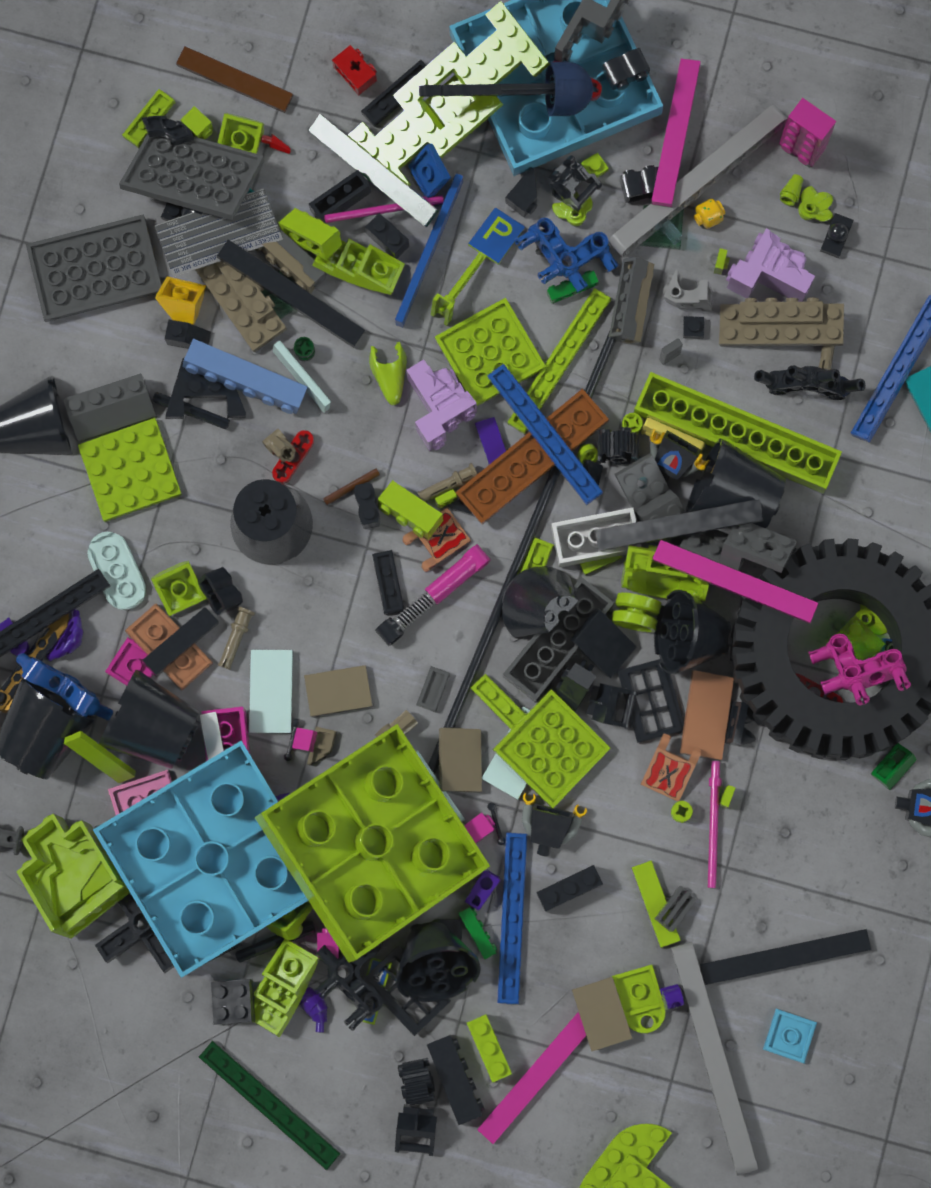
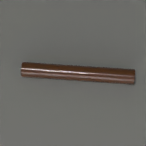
M377 468L324 497L325 504L329 505L353 491L355 485L367 483L378 477L380 473Z

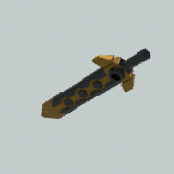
M69 614L42 631L27 653L31 659L34 657L42 661L66 630ZM17 665L0 689V711L3 713L8 712L22 679L23 671L20 665Z

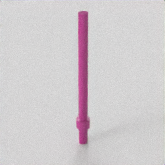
M443 196L423 197L432 205H439L444 202ZM397 203L328 214L324 215L326 223L377 215L378 213L402 211L404 209Z
M712 761L711 778H709L711 796L708 888H716L719 787H721L722 778H720V761Z

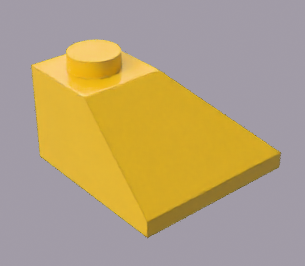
M167 276L155 299L172 320L194 325L199 316L206 285Z

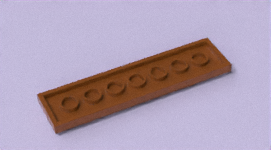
M583 389L546 418L571 451L609 422L608 417ZM529 432L455 493L481 525H483L554 467L555 464Z

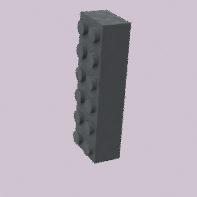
M582 577L573 586L578 602L569 612L566 610L559 612V622L550 632L535 634L503 673V678L535 703L578 651L579 648L570 640L596 608L607 615L614 605L612 600Z

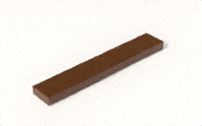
M184 46L176 62V65L180 68L283 113L286 112L293 98V93L186 46Z

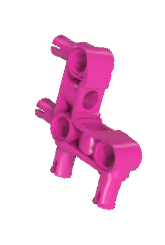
M836 634L830 638L826 646L808 652L813 665L831 658L838 669V676L820 682L825 695L836 690L846 689L853 693L857 705H863L861 698H863L865 704L870 700L865 690L866 688L894 679L897 689L900 691L904 690L902 683L906 689L911 686L906 675L907 667L901 652L897 649L878 653L876 656L862 661L856 659L853 646L848 637L844 634Z

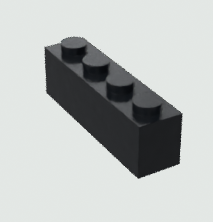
M451 1035L427 1044L458 1126L483 1116L481 1111L485 1110L481 1098L476 1099L473 1091L477 1090L473 1078L468 1079L465 1071L469 1068L465 1058L460 1059L457 1050L461 1048L457 1038H452Z

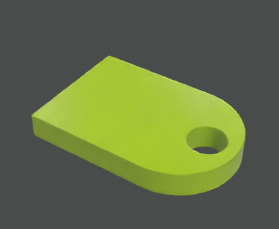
M653 965L611 976L613 977L629 1028L639 1033H650L658 1029L665 1018V1006ZM644 1016H650L653 1019V1025L650 1028H644L641 1025V1019Z

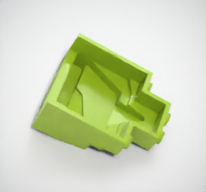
M53 813L45 817L43 822L36 828L30 829L27 835L21 839L32 859L26 861L16 872L50 931L72 939L128 895L130 891L94 833L92 825L81 820L74 823L70 829L64 818Z

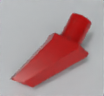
M275 135L261 136V143L269 144L270 148L290 154L291 148Z

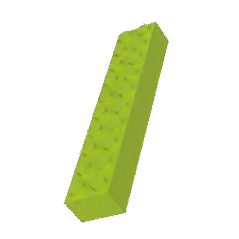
M650 372L633 412L643 419L651 418L705 442V445L712 448L720 438L726 440L782 477L822 494L827 489L842 453L840 450L653 372Z

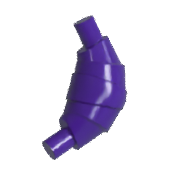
M78 610L71 612V619L66 630L60 636L53 651L46 655L49 661L72 654L81 646L84 631L82 630V622Z
M309 986L299 1004L306 1014L312 1018V1021L316 1022V1032H324L328 1006L325 1000L319 997L321 993L317 995L315 990Z

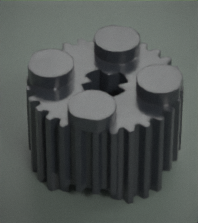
M621 427L619 431H612L611 429L599 430L598 462L606 463V461L615 462V465H629L631 463L630 460H639V435L632 432V428Z
M428 1058L404 1062L402 1065H398L399 1077L402 1078V1082L405 1084L401 1086L402 1096L406 1104H410V1106L436 1101L434 1093H431L435 1092V1085L431 1071L427 1067L430 1066Z

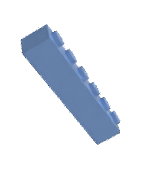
M195 339L192 340L183 362V367L192 374H201L211 382L218 381L230 390L237 389L249 398L256 397L261 399L264 404L280 407L283 412L288 414L294 413L297 415L308 386Z

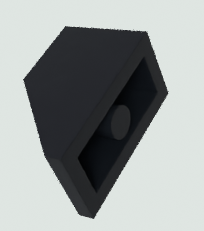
M532 167L505 197V203L524 218L528 213L531 215L538 206L536 204L535 170Z
M168 319L164 339L167 345L189 349L193 339L209 345L211 331L187 322Z

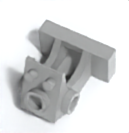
M675 270L674 274L669 275L670 284L667 283L663 290L664 299L667 303L677 308H703L704 311H712L713 291L708 280H700L697 288L688 291L680 287V274L678 270Z

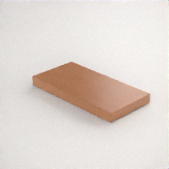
M154 604L130 625L125 632L149 655L175 633L179 627L157 604ZM194 644L163 672L183 691L210 667L213 662Z
M692 671L680 748L681 754L691 755L696 747L702 750L700 757L722 760L734 681L733 677Z

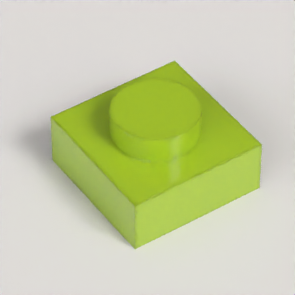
M598 152L581 162L582 167L589 174L594 173L597 178L609 171L608 166Z
M719 249L714 269L715 274L721 275L723 269L728 268L730 257H726L728 250Z

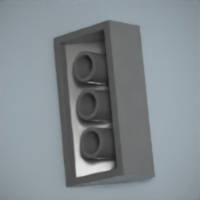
M141 373L63 399L78 442L157 417L145 379Z

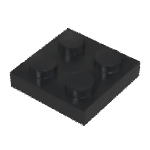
M253 979L211 982L213 1025L255 1022Z

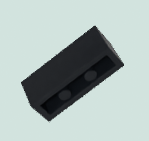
M358 169L309 203L310 211L316 219H320L327 224L324 215L346 211L371 193L370 184Z
M592 865L536 892L544 911L547 912L602 886L603 883L595 866Z

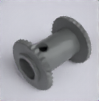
M19 826L17 832L0 829V846L13 848L14 855H18L23 845L21 839L24 837V828Z

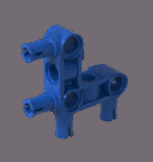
M541 218L537 223L529 227L528 232L515 239V244H520L518 246L520 250L535 242L551 266L538 273L539 279L544 277L541 280L543 284H546L556 276H563L570 280L577 293L588 286L578 272L581 266L594 258L601 260L608 273L619 266L609 251V240L603 232L591 234L584 238L577 246L570 247L566 245L554 223L548 218ZM539 227H543L546 233L542 232ZM594 241H597L600 247L596 246ZM562 260L566 261L569 267L565 266Z
M21 653L17 656L16 662L22 667L23 673L21 676L24 679L58 694L74 711L85 717L96 715L107 721L110 720L113 710L100 704L95 693L84 687L78 679L45 664L37 658L32 657L31 659L27 654Z

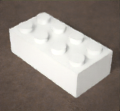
M622 509L551 523L559 568L627 555L628 546L598 551L595 530L635 523L634 509ZM641 544L632 545V546L641 547Z

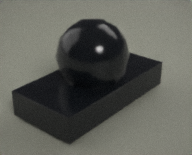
M835 213L820 252L839 258L854 220Z

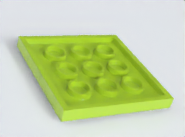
M506 297L434 337L465 392L468 391L477 406L500 394L487 378V375L504 364L518 383L546 368Z
M156 418L78 444L104 522L182 495Z
M550 689L492 750L550 807L554 808L610 750V747Z

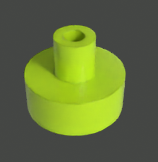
M583 444L577 452V457L582 464L583 460L596 462L598 460V450L593 444Z

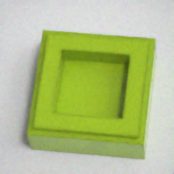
M454 489L436 497L435 502L438 508L441 509L449 503L456 501L457 495Z
M730 785L725 787L719 804L720 807L725 809L729 807L735 787Z

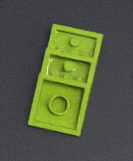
M350 238L347 242L342 241V246L325 260L317 255L312 266L343 281L389 295L392 294L405 263L371 244L366 248Z
M284 939L263 971L262 975L264 978L254 992V997H256L254 999V1023L280 1038L312 979L319 961L317 956Z

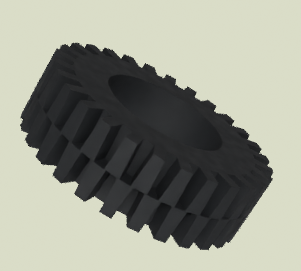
M848 538L842 544H835L834 539L823 540L818 546L814 547L809 543L801 546L790 556L782 573L767 568L759 579L815 602L828 599H844L867 607L883 622L890 639H892L893 649L901 652L907 667L906 675L911 683L908 689L902 683L904 690H898L894 679L886 681L876 695L870 697L868 703L865 704L863 700V705H857L856 702L840 703L824 699L805 687L791 666L787 642L794 617L747 598L744 599L737 613L738 617L731 634L733 644L730 649V661L734 662L732 673L734 684L738 683L741 689L739 697L754 712L752 715L754 721L758 725L764 724L770 730V737L776 741L784 740L790 744L789 749L797 753L806 751L812 753L811 757L817 759L835 757V761H846L852 757H859V759L869 757L896 745L911 735L912 732L928 720V715L931 713V584L927 586L923 584L920 580L923 572L916 565L908 569L901 563L904 556L896 551L888 556L880 552L882 545L872 542L867 547L858 546L859 539Z

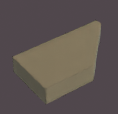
M316 727V741L313 752L309 753L307 765L314 764L332 752L337 731Z

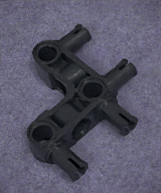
M791 365L787 370L771 371L770 373L757 370L754 374V380L765 384L769 389V393L773 395L813 391L831 400H844L845 396L849 395L850 392L864 391L866 387L865 381L861 378L848 380L846 377L840 376V372L837 369L824 370L816 366L800 368Z
M383 942L348 963L344 955L337 959L326 945H323L315 953L328 967L327 979L315 989V992L318 995L324 990L319 995L324 1000L337 987L356 1006V1010L344 1020V1023L347 1026L354 1020L348 1027L352 1031L365 1018H371L383 1005V1000L374 987L369 986L359 976L360 967L378 953L383 946ZM339 967L346 971L345 978L338 975ZM368 999H372L375 1002L374 1009L368 1007Z

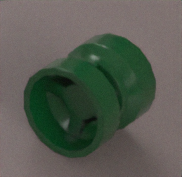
M300 337L295 341L294 351L299 360L305 362L315 356L314 343L310 338Z

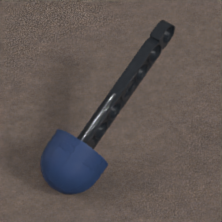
M549 62L550 65L547 67L545 74V83L420 85L419 97L545 95L546 109L549 116H572L584 110L589 104L593 94V83L588 72L576 63Z

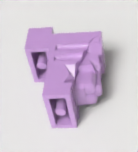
M766 228L763 234H758L754 246L748 252L745 260H739L737 265L733 264L731 266L726 281H728L727 289L745 298L750 297L758 282L787 298H798V302H803L815 276L804 269L806 263L805 253L792 250L789 245L780 242L781 239Z
M423 359L407 369L406 372L409 383L429 412V414L415 422L416 431L428 450L434 449L436 451L445 445L444 442L447 441L446 431L450 433L458 428L459 423L463 421L468 422L476 416L477 403L468 391L464 392L461 383L457 381L453 369L443 368L433 372Z

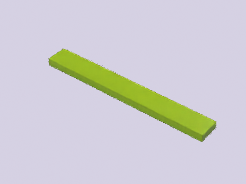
M596 288L592 290L545 363L546 368L539 372L527 391L528 396L539 410L547 401L611 301L609 296ZM513 413L507 424L525 435L528 429L517 415Z

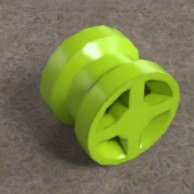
M636 413L626 414L622 420V427H634L632 432L640 433L643 425L641 416Z
M678 801L671 808V817L679 823L689 820L693 813L691 805L686 801Z

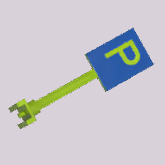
M494 208L468 243V246L479 252L448 295L444 297L438 293L435 295L430 315L434 317L439 313L445 317L444 324L448 326L452 320L455 299L485 258L499 264L515 243V239L523 232L525 226L499 209Z

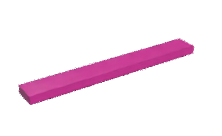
M682 58L680 60L652 197V205L672 207L701 66V61Z
M660 540L653 556V561L809 624L818 607V603L662 540Z
M579 1011L477 1129L492 1144L496 1142L585 1038L586 1033Z

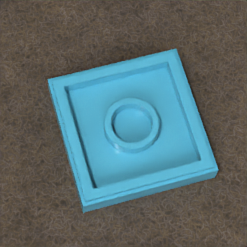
M775 1009L763 1050L804 1063L817 1022Z

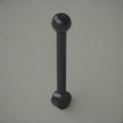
M297 718L293 722L288 750L284 755L285 761L292 759L293 741L300 721Z
M489 803L487 808L491 811L498 836L497 843L504 845L505 839L502 837L495 813L496 805Z

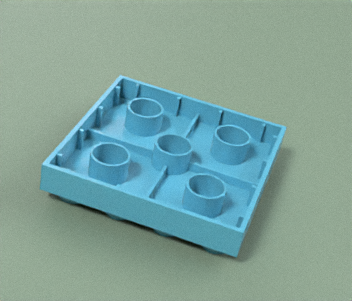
M510 0L504 3V5L549 62H554L555 47L582 0ZM593 0L605 7L610 2V0ZM491 9L449 26L452 41L458 44L466 56L497 30L485 15ZM622 17L618 22L615 20L609 39L605 38L603 43L583 34L579 43H574L571 49L573 53L568 62L582 66L589 76L600 82L602 86L601 96L597 100L590 101L587 107L578 114L572 116H549L546 109L545 95L497 96L504 105L492 114L488 120L513 176L662 114L663 104L649 74L645 80L630 82L627 88L619 91L618 89L612 90L603 72L602 66L605 62L636 49ZM522 63L499 84L545 83L546 69L538 76L533 77Z
M242 740L93 829L181 978L308 901L254 818L277 803L278 800Z

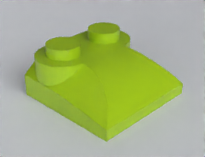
M224 113L218 143L257 154L261 136L264 134V123L247 117Z
M189 561L178 563L151 578L169 616L207 599L199 587L198 579Z
M307 901L266 927L271 932L287 940L296 939L302 933V922L313 907Z

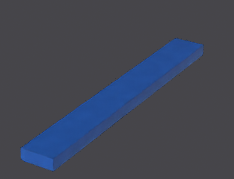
M456 173L396 315V326L403 328L462 187V175Z
M931 295L925 301L852 429V436L869 443L871 442L931 336Z
M503 364L487 375L490 382L586 506L601 496L603 491L507 367Z
M506 833L497 1003L519 1004L527 834Z

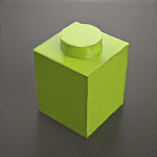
M195 106L180 119L190 129L193 137L205 140L213 132L212 122Z

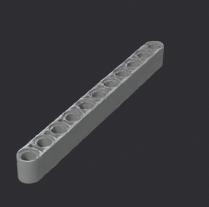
M775 105L770 106L677 182L672 207L652 205L651 203L614 233L609 239V243L622 257L627 256L785 126L787 117Z
M689 942L671 947L735 1172L739 1176L758 1170L757 1162L693 944Z

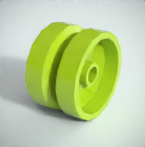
M617 593L615 605L620 610L613 612L611 621L615 625L626 629L654 633L658 621L652 616L660 613L662 603L643 595Z

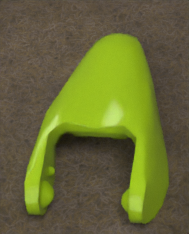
M396 342L397 344L395 345L399 358L393 363L381 364L377 362L376 354L378 350L374 346H371L369 355L372 373L390 405H397L400 402L404 386L407 357L400 342Z

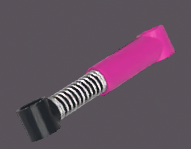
M476 544L459 561L426 587L423 596L420 595V598H417L415 603L412 602L409 608L406 607V610L404 609L403 612H400L398 617L393 619L390 617L382 622L375 629L376 633L388 646H391L403 636V631L407 628V625L410 626V622L413 623L412 621L421 616V613L424 614L423 611H427V608L430 609L429 606L432 607V604L438 605L472 575L482 570L491 559Z

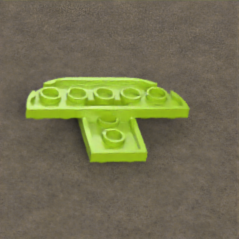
M649 1123L632 1125L623 1129L611 1140L583 1178L579 1188H672L646 1168L672 1132L662 1126Z

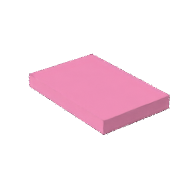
M169 770L108 789L115 814H120L170 784L172 779Z

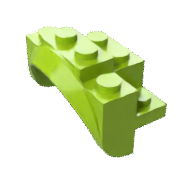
M628 545L621 578V588L665 599L674 590H684L698 600L705 601L709 584L653 561V556L658 546L649 545L648 548Z

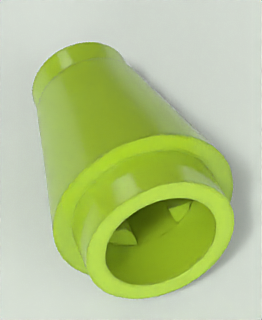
M794 174L781 190L780 201L785 205L793 206L798 202L804 181L800 175Z

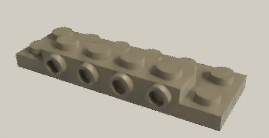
M223 261L195 269L253 352H256L287 330L273 309L276 306L269 295L264 297L261 293L264 289Z
M814 297L807 298V302H798V298H787L786 302H778L777 298H766L765 302H757L756 298H746L745 302H740V304H720V346H843L844 304H823V301H819V298Z

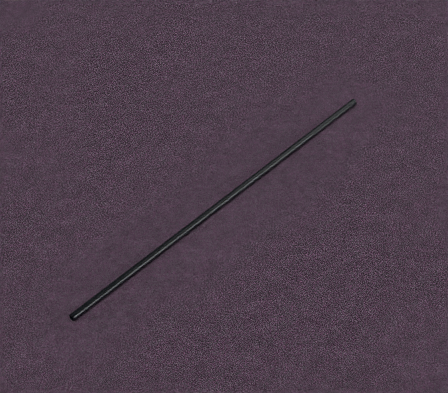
M609 333L584 390L591 399L616 342V339L609 337ZM556 466L552 467L443 728H455L503 613L502 598L512 579L521 570L561 474ZM439 739L428 763L434 775L439 766Z

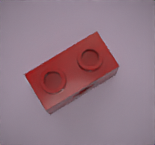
M349 45L332 59V64L335 70L359 96L377 82V71L371 63L367 64L363 60L364 56L359 49H354Z

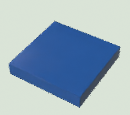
M432 143L427 144L408 165L423 195L427 196V198L434 197L451 178Z

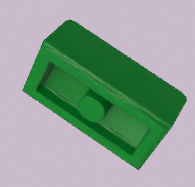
M897 743L871 772V775L887 789L891 790L917 759L911 751Z

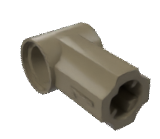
M276 429L262 441L272 455L275 454L282 462H290L295 458V448L279 429Z
M405 710L393 722L382 727L375 736L381 735L396 724L399 725L406 735L418 722Z

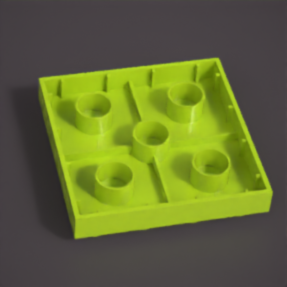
M398 724L254 817L348 963L366 954L490 867Z

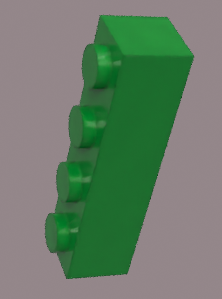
M594 270L586 271L583 273L584 275H581L588 286L578 293L598 286L599 281ZM564 280L559 285H552L547 289V295L551 304L578 294L570 280Z
M469 907L458 913L483 958L486 960L496 954L497 948L494 943H490L488 932L483 931L482 927L484 925L481 920H477L475 917L477 913L474 908L471 909Z

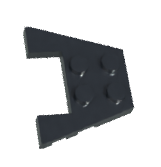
M182 358L165 419H184V398H226L227 418H246V411L237 389L230 390L218 381L211 382L201 374L188 372L183 367L184 358Z

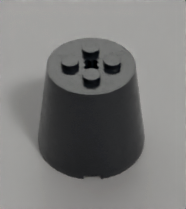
M720 438L705 460H710V462L706 466L701 480L696 479L686 506V513L759 499L763 521L752 524L767 528L773 515L775 516L780 508L779 502L784 494L786 479L728 441Z
M261 479L249 483L237 495L231 514L230 528L236 546L246 557L261 564L276 565L296 557L303 551L312 534L313 519L307 502L296 490L274 480ZM269 509L270 514L263 516L262 511Z
M135 670L118 702L122 706L115 716H111L99 744L104 748L172 769L176 760L181 761L186 751L185 749H187L199 725L196 720L200 712L141 671Z
M22 677L0 730L1 759L16 766L17 770L26 775L29 773L35 777L47 780L72 751L71 748L64 744L65 737L79 731L86 734L97 718L89 715L85 717L77 713L58 694L35 685Z

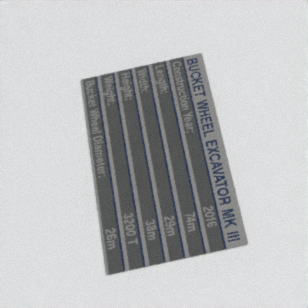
M265 189L247 194L233 221L204 212L202 215L193 212L155 225L173 277L221 261L216 257L228 239L247 252L263 247L262 244L283 240Z

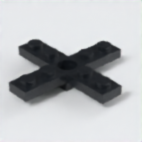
M129 893L118 902L129 921L95 944V947L108 964L143 940L161 970L166 973L174 968V965L150 925L144 930L138 928V921L144 915L131 893Z

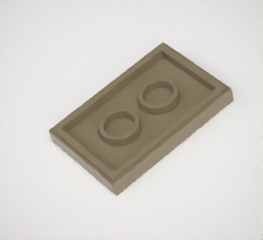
M366 665L304 675L311 717L373 707Z
M439 728L441 791L482 792L481 729Z
M613 977L572 989L591 1052L632 1039Z

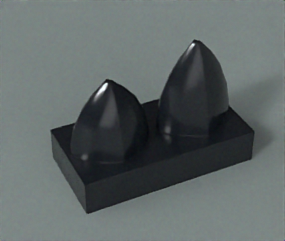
M732 702L725 736L726 744L744 745L756 740L752 732L744 727L745 724L754 721L752 716L754 712L745 702Z

